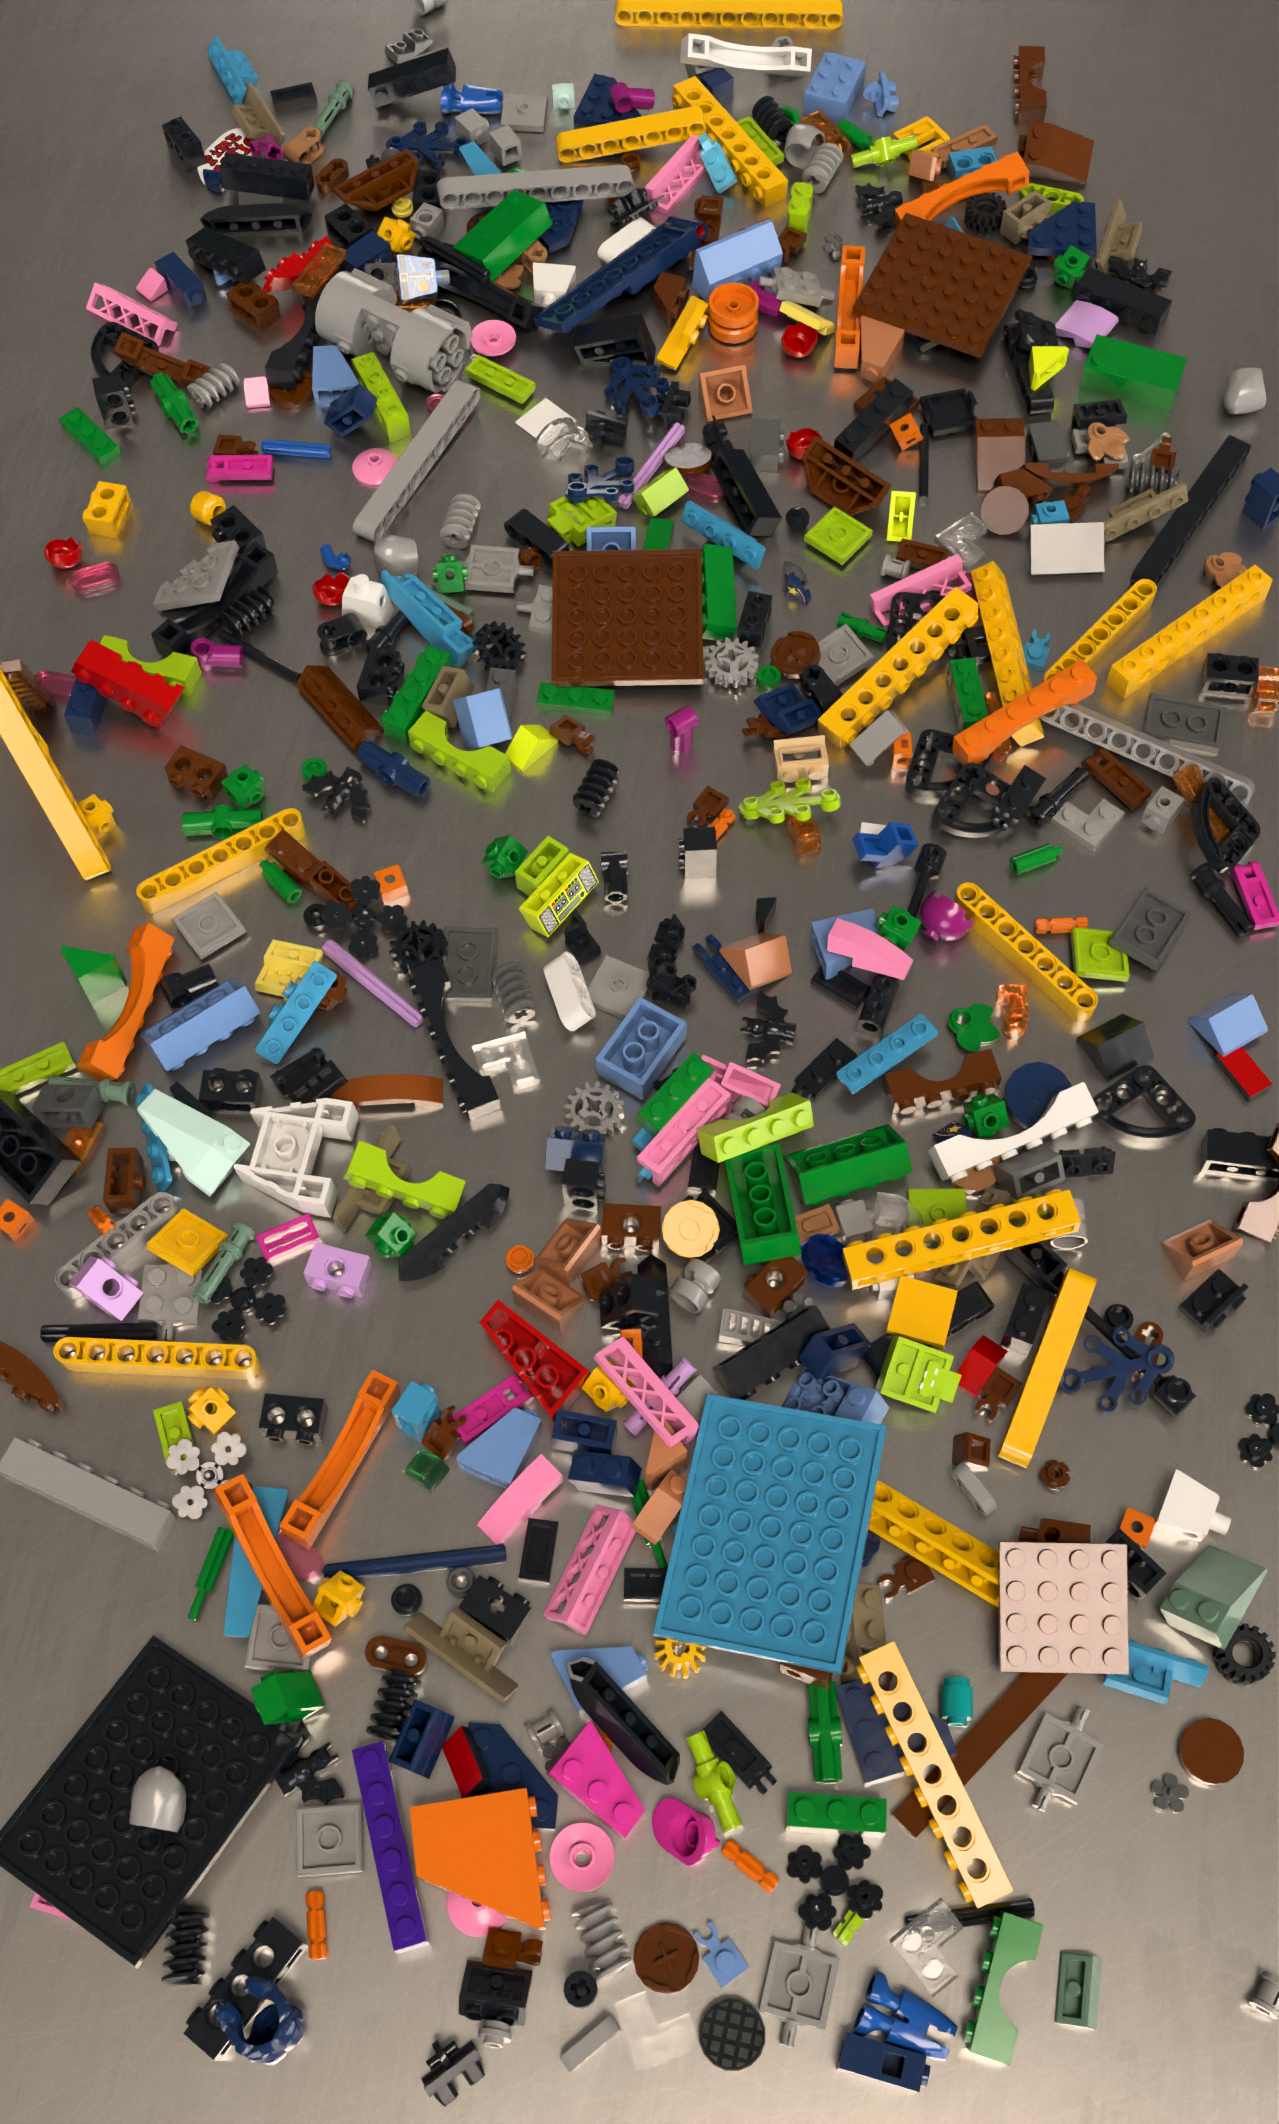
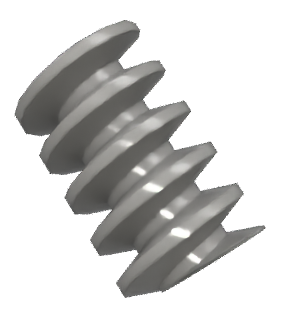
M823 143L818 147L802 173V181L812 184L813 193L824 192L843 161L844 155L842 150L832 143Z
M223 361L217 363L215 368L209 369L208 373H204L194 383L189 384L187 390L191 399L198 407L204 408L203 404L211 408L213 406L212 400L216 403L219 402V395L226 397V390L232 392L234 390L233 385L239 387L241 383L235 370L227 362Z
M462 493L452 497L439 532L442 542L453 549L467 547V541L471 537L478 511L481 508V503L477 498Z
M598 1903L572 1914V1916H582V1919L575 1925L576 1929L587 1930L580 1937V1942L591 1943V1946L585 1950L584 1954L587 1957H596L589 1964L590 1970L601 1971L594 1978L596 1982L624 1971V1967L632 1960L631 1957H620V1953L627 1945L626 1943L615 1942L622 1934V1930H611V1926L618 1920L617 1917L606 1916V1913L613 1907L612 1903Z

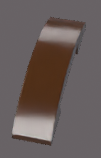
M705 195L701 197L698 221H703L707 224L708 234L704 240H698L699 246L692 250L689 270H694L696 249L719 240L724 197Z
M123 332L113 351L116 356L138 370L153 377L159 372L168 374L174 384L188 387L189 384L194 383L196 379L201 378L204 373H208L209 369H211V367L188 359L186 363L145 347L143 340Z
M1025 463L1019 469L1028 471L1052 486V488L1073 489L1079 488L1083 483L1089 486L1106 479L1119 469V464L1096 463L1088 469V473H1049V463Z

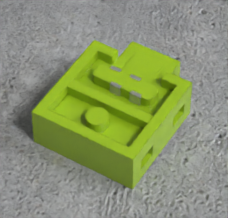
M563 496L549 503L547 526L559 534L567 544L574 542L579 547L587 542L586 527H616L617 512L601 497H588L581 503H573Z
M893 1335L875 1390L881 1395L936 1413L940 1400L953 1403L961 1374L950 1371L954 1358L953 1355Z

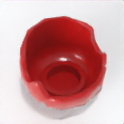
M800 321L796 325H788L781 337L782 348L791 357H807L812 353L817 344L818 333L816 329Z
M803 428L796 432H790L789 439H785L791 456L803 461L802 455L815 435L821 439L822 436L816 430Z
M73 537L67 540H51L45 545V558L54 567L71 569L81 561L83 552L82 542L79 541L77 544Z
M339 572L337 577H331L326 573L321 579L316 580L312 586L316 600L325 606L342 605V596L350 577L343 572Z

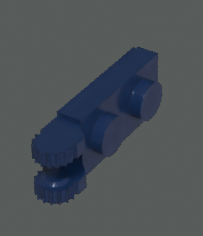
M712 934L705 938L707 945L715 953L711 958L699 943L692 946V950L704 964L707 972L736 1004L759 989V987L752 990L748 989L719 952L722 945Z

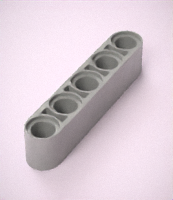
M166 1192L154 1194L115 1225L114 1230L109 1229L107 1234L100 1236L56 1272L55 1282L64 1296L69 1299H78L83 1296L72 1286H66L69 1280L73 1279L90 1256L99 1259L102 1256L106 1257L116 1265L114 1269L116 1270L147 1246V1242L179 1212L172 1196ZM170 1206L167 1211L159 1213L162 1207ZM147 1224L144 1229L136 1231L139 1225ZM124 1242L120 1248L112 1249L116 1243Z

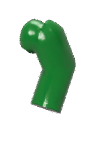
M786 105L781 108L793 125L800 123L797 110Z

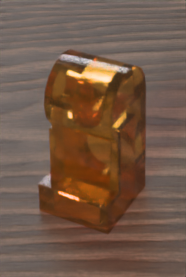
M1259 667L1258 685L1253 695V713L1276 715L1279 708V668ZM1261 701L1271 702V705L1263 707L1260 703Z
M785 813V824L794 841L798 858L820 852L821 833L812 815L806 821H799L796 817Z
M999 985L996 993V1005H1004L1005 1018L1002 1024V1032L1009 1039H1020L1025 1034L1029 1022L1027 985Z

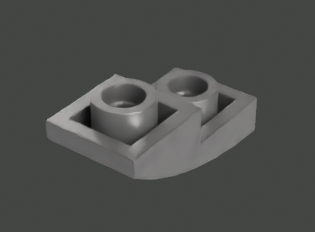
M421 28L413 29L403 33V41H396L395 43L385 45V54L396 64H400L422 53L432 44L433 39Z

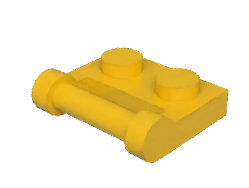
M928 116L894 132L892 139L899 140L915 135L918 146L935 138L934 142L918 149L931 151V148L950 140L948 134ZM913 150L905 152L910 161Z

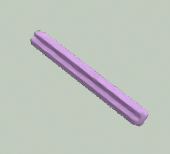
M676 422L672 425L632 478L634 481V492L620 494L617 500L619 508L624 510L629 508L634 501L631 495L647 484L664 461L665 452L675 446L685 433L683 424Z
M329 939L322 945L324 954L413 1027H419L425 1019L422 1018L417 1008L335 941Z

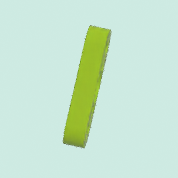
M1029 183V186L1021 189L1019 200L1036 190L1045 198H1055L1056 201H1051L1050 211L1053 212L1060 211L1072 202H1084V197L1079 193Z

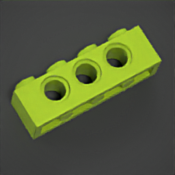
M374 352L353 358L354 375L358 382L377 397L373 413L389 443L411 436L409 416Z

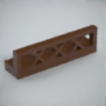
M306 665L296 686L352 750H359V747L368 736L383 735V727L329 666Z

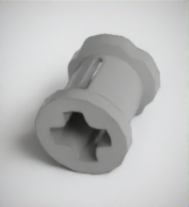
M886 555L881 575H889L900 580L907 578L911 561L906 560L904 562L891 558V555Z
M552 1708L547 1711L548 1715L536 1722L524 1724L537 1751L542 1748L543 1743L553 1737L565 1735Z
M1263 1971V1982L1256 1997H1251L1249 2003L1261 2013L1273 2019H1278L1279 1977Z

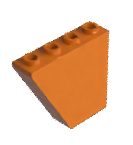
M527 1788L409 1807L416 1876L420 1880L539 1931L546 1930L545 1921L551 1920L548 1899L542 1900L540 1886L546 1885L544 1864L537 1865L536 1851L542 1850L539 1830L533 1831L532 1817L537 1816L535 1796L529 1797Z

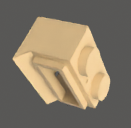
M825 735L774 740L772 757L776 781L794 782L801 778L817 780L828 777L829 762L825 746ZM818 751L819 758L783 762V754L794 753L795 759H801L804 757L805 752Z

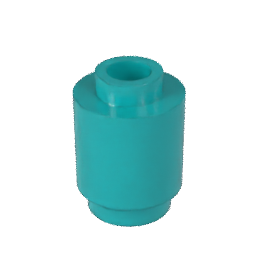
M944 1678V1685L941 1686V1719L948 1720L949 1726H967V1721L973 1720V1687L969 1686L968 1678Z

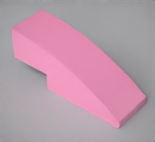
M837 918L828 934L827 951L852 957L853 967L905 980L912 966L913 959L897 946L878 934L854 923Z
M702 1055L701 1059L714 1069L710 1079L731 1093L732 1102L736 1103L741 1096H748L759 1102L765 1109H768L769 1101L776 1098L781 1084L735 1063L730 1062L729 1065H725Z
M540 1454L496 1500L478 1522L477 1527L495 1545H501L542 1506L541 1502L563 1482L562 1474Z

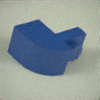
M889 822L879 834L857 833L852 838L860 860L872 861L875 868H884L897 864L907 858L919 846L911 825L907 823Z

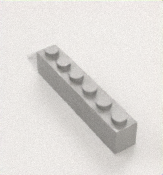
M14 1437L0 1461V1474L4 1478L158 1552L160 1551L177 1520L171 1512L172 1507L159 1499H156L154 1503L144 1499L146 1494L136 1488L130 1487L127 1491L119 1487V1481L106 1474L102 1478L92 1474L94 1470L83 1463L78 1462L76 1466L68 1463V1457L58 1451L52 1450L49 1454L41 1450L43 1446L30 1438L22 1441Z

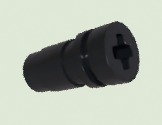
M578 1970L567 1977L563 1991L569 2005L583 2009L589 2007L595 2001L598 1995V1986L590 1973ZM581 1985L585 1986L587 1990L583 1996L577 1994V1988Z

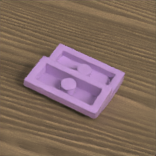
M1076 300L1055 324L1057 336L1074 338L1075 346L1091 348L1096 334L1106 337L1119 320L1116 315L1102 307Z

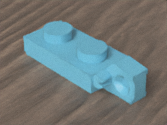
M704 132L698 137L703 147L699 151L700 157L716 191L721 194L737 183L738 180L722 146L716 140L712 142L711 138Z

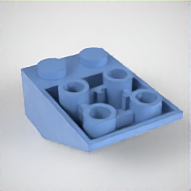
M804 1366L781 1406L876 1424L882 1423L889 1409L877 1390L832 1375L816 1380Z

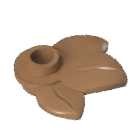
M510 264L492 283L505 289L519 287L521 285L519 278L523 274L524 265Z
M1099 422L1092 423L1086 431V438L1089 442L1087 449L1090 456L1096 462L1104 455L1122 461L1125 454L1123 444L1129 441L1128 435L1120 428L1107 427Z
M1223 552L1220 556L1210 555L1204 563L1205 574L1215 579L1216 584L1220 588L1248 569L1240 564L1242 557L1233 552Z

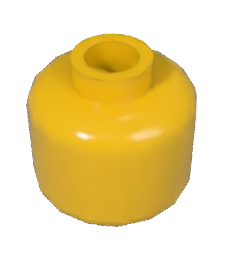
M208 491L198 492L190 503V512L193 518L209 526H212L211 519L226 510V504L222 497Z

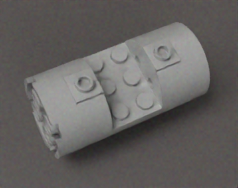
M356 268L352 272L342 271L332 277L321 293L315 313V326L321 338L337 345V348L344 354L350 353L356 357L377 350L383 355L387 356L389 354L391 355L390 364L394 372L393 374L401 382L407 381L413 385L417 384L435 394H438L441 390L444 392L448 391L452 384L458 380L466 362L462 361L465 349H469L470 341L473 338L469 322L431 304L427 309L420 307L411 313L395 306L397 297L392 285Z

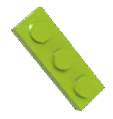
M750 116L736 121L775 166L784 162L782 151Z
M477 355L465 368V375L521 404L536 390L535 382L480 355Z
M65 1042L58 1043L1 1069L0 1090L10 1091L15 1096L48 1081L51 1075L59 1076L76 1068Z

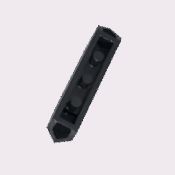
M285 203L231 205L209 211L201 217L200 222L204 227L206 226L227 236L302 233L308 228L313 214L295 205Z
M491 1183L485 1186L400 1258L398 1281L423 1279L445 1267L440 1259L441 1255L445 1259L458 1249L455 1243L463 1237L467 1240L480 1230L477 1226L478 1224L489 1230L496 1223L506 1206L510 1188L501 1184Z
M650 1254L637 1265L638 1274L643 1275L644 1278L656 1280L657 1314L641 1323L643 1360L660 1379L663 1375L667 1376L673 1369L667 1269L665 1262Z
M582 1657L566 1663L567 1674L573 1693L580 1706L641 1772L662 1784L669 1785L674 1783L680 1764V1753L596 1660Z

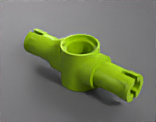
M915 135L899 140L891 139L889 136L875 140L872 143L873 146L869 147L870 149L852 154L851 159L854 168L870 163L877 164L878 166L889 165L897 160L896 157H899V154L917 149V139Z
M703 1730L686 1738L697 1763L695 1767L696 1772L692 1779L693 1787L700 1799L708 1800L710 1805H714L723 1831L727 1832L743 1824L731 1798L733 1795L732 1790L736 1784L735 1775L728 1763L720 1762L718 1757H714L707 1740L708 1738Z

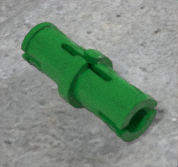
M845 612L841 613L837 621L838 628L847 624L857 637L869 638L880 644L884 643L889 631L887 628L869 622V619H860Z

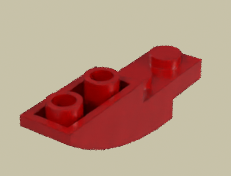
M325 236L319 242L315 240L308 248V253L303 251L299 256L294 252L288 258L284 256L277 264V269L271 268L264 277L267 281L263 290L265 292L291 290L301 286L305 276L316 277L319 275L328 260L324 256L332 241Z

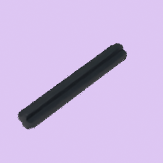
M431 236L423 238L422 246L426 250L481 282H488L490 280V270Z
M153 1322L43 1325L40 1330V1338L43 1342H58L65 1337L154 1340L157 1338L158 1330Z
M1027 1898L986 1904L980 1908L971 1906L909 1915L905 1917L904 1922L907 1934L913 1935L990 1924L993 1916L999 1917L1000 1910L1022 1918H1032L1035 1916V1907L1032 1899Z

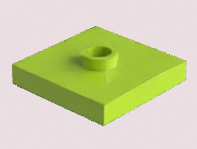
M834 506L804 535V541L843 565L872 536L873 530Z
M1072 928L1070 935L1073 970L1077 977L1128 981L1130 977L1128 955L1109 945L1115 931Z
M908 1189L909 1227L920 1226V1228L931 1226L936 1220L948 1219L950 1221L958 1219L967 1212L965 1189ZM956 1233L952 1237L956 1240L960 1233ZM928 1240L924 1243L925 1246H939L934 1240Z

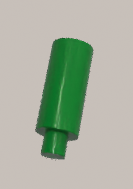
M842 119L837 125L836 133L861 150L865 151L870 149V146H873L872 136L848 120Z
M1050 843L1010 857V867L1015 875H1019L1056 861V856L1063 854V849L1060 844L1052 846Z
M267 859L260 862L259 866L262 868V876L287 903L292 904L301 897L302 889L276 862L270 863Z

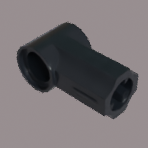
M627 851L601 852L605 901L614 904L621 903L627 900L628 894L626 875H628Z
M209 963L183 975L181 973L168 974L160 981L161 989L168 1004L174 1009L182 1008L192 1001V997L219 986Z

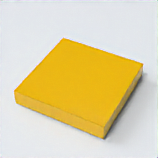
M182 1208L147 1242V1250L194 1277L219 1252L218 1246L220 1242L226 1240L228 1234Z
M900 1275L886 1333L944 1349L958 1291Z

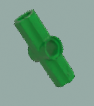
M162 372L155 374L150 384L152 390L159 398L165 415L168 418H172L181 433L191 434L195 432L199 422L191 410L182 389H177L168 374H163Z
M227 805L215 806L212 811L184 812L182 814L184 836L212 835L217 839L225 840L233 836L234 833H239L263 821L262 809L234 810V808Z
M831 1681L829 1691L808 1684L811 1718H808L810 1747H813L815 1783L835 1784L843 1782L840 1746H843L841 1718L838 1716L837 1710L838 1700L835 1681Z

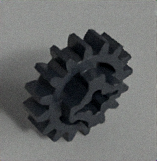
M493 621L490 625L486 623L474 635L476 638L472 644L476 648L473 654L480 656L477 662H484L485 670L489 668L516 670L524 662L523 658L526 652L522 649L525 643L519 642L518 639L521 635H514L513 627L509 628V630L506 629L504 622L500 626L497 625L496 621Z
M422 920L420 925H416L415 921H411V927L409 928L402 925L403 932H395L396 941L393 940L389 943L392 948L389 954L395 967H400L403 974L407 973L409 969L438 958L441 959L443 964L442 956L448 955L446 949L448 942L442 929H437L435 923L427 926L425 920Z

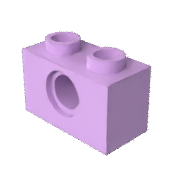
M315 1242L303 1274L307 1283L313 1289L319 1291L330 1289L346 1298H353V1296L362 1298L373 1265L368 1255ZM335 1269H344L340 1276H331Z
M90 1256L70 1281L69 1285L112 1318L122 1321L143 1294L142 1291L136 1288L139 1283L126 1273L123 1276L118 1274L114 1270L116 1265L106 1257L102 1256L99 1259ZM111 1279L113 1281V1288L109 1293L105 1294L103 1292V1284L106 1280Z

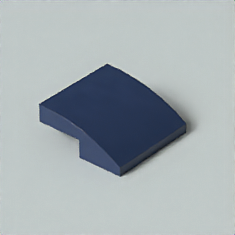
M793 683L760 695L754 700L761 713L775 727L787 735L817 724L818 719L823 715L812 698L804 700Z

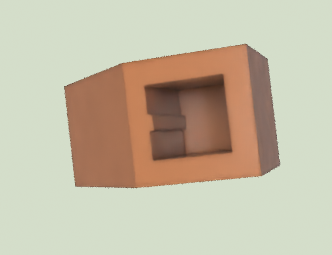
M913 149L909 175L934 181L936 175L939 176L941 173L943 159H939L940 152Z

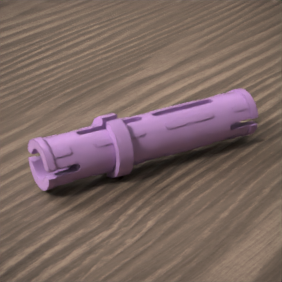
M682 1357L681 1361L667 1376L663 1375L660 1380L673 1395L677 1396L681 1391L679 1388L697 1371V1368L688 1359ZM645 1399L644 1404L649 1408L651 1404ZM637 1409L623 1422L624 1426L636 1436L648 1423Z

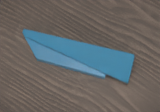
M474 141L459 147L474 175L501 174V171Z
M387 570L382 571L380 584L385 586L390 599L431 646L451 653L453 668H461L476 648L472 644L473 639L459 630L462 628L463 621L415 575L405 573L403 578L391 576Z
M253 1486L252 1491L258 1500L261 1512L274 1539H276L288 1490ZM234 1537L223 1636L245 1638L250 1635L262 1587Z

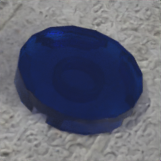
M827 1234L811 1236L801 1248V1258L808 1272L812 1270L817 1275L815 1277L817 1281L830 1287H841L849 1281L843 1261V1248H846V1246Z

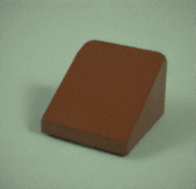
M969 1432L955 1435L953 1438L952 1464L958 1465L964 1462L969 1467L988 1469L991 1439Z

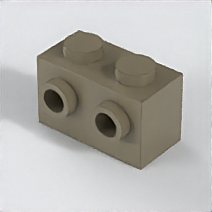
M1036 190L1003 211L1000 233L1015 245L1023 239H1027L1030 230L1049 218L1051 201Z
M442 666L422 705L424 711H428L446 721L449 728H455L458 722L453 699L469 696L475 688L465 670Z

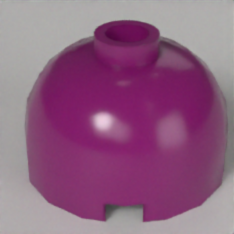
M931 891L920 909V920L926 928L924 934L935 942L938 939L950 942L962 938L975 924L974 920L971 918L967 921L964 918L967 913L964 909L943 894L940 898H937V891Z

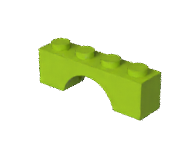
M104 635L100 642L101 645L121 654L123 661H135L142 665L144 672L152 676L155 673L164 676L165 683L173 687L176 683L185 687L182 692L183 695L191 696L202 673L197 657L173 652L163 660L148 663L133 657L127 640Z
M425 711L408 731L410 746L415 752L423 753L431 757L438 765H445L458 776L472 780L479 788H486L494 793L511 772L510 757L489 745L475 751H464L452 746L448 742L447 722L428 711Z
M789 1093L770 1100L769 1108L757 1116L740 1120L720 1119L698 1127L697 1133L701 1154L720 1163L814 1126L810 1100L795 1093Z
M360 1140L353 1149L343 1176L344 1179L349 1180L350 1185L356 1188L364 1189L368 1187L375 1190V1193L380 1197L386 1199L397 1198L403 1201V1205L413 1209H418L419 1207L426 1209L431 1216L439 1219L448 1218L456 1211L466 1182L441 1171L426 1182L409 1183L403 1181L391 1171L386 1158V1150Z

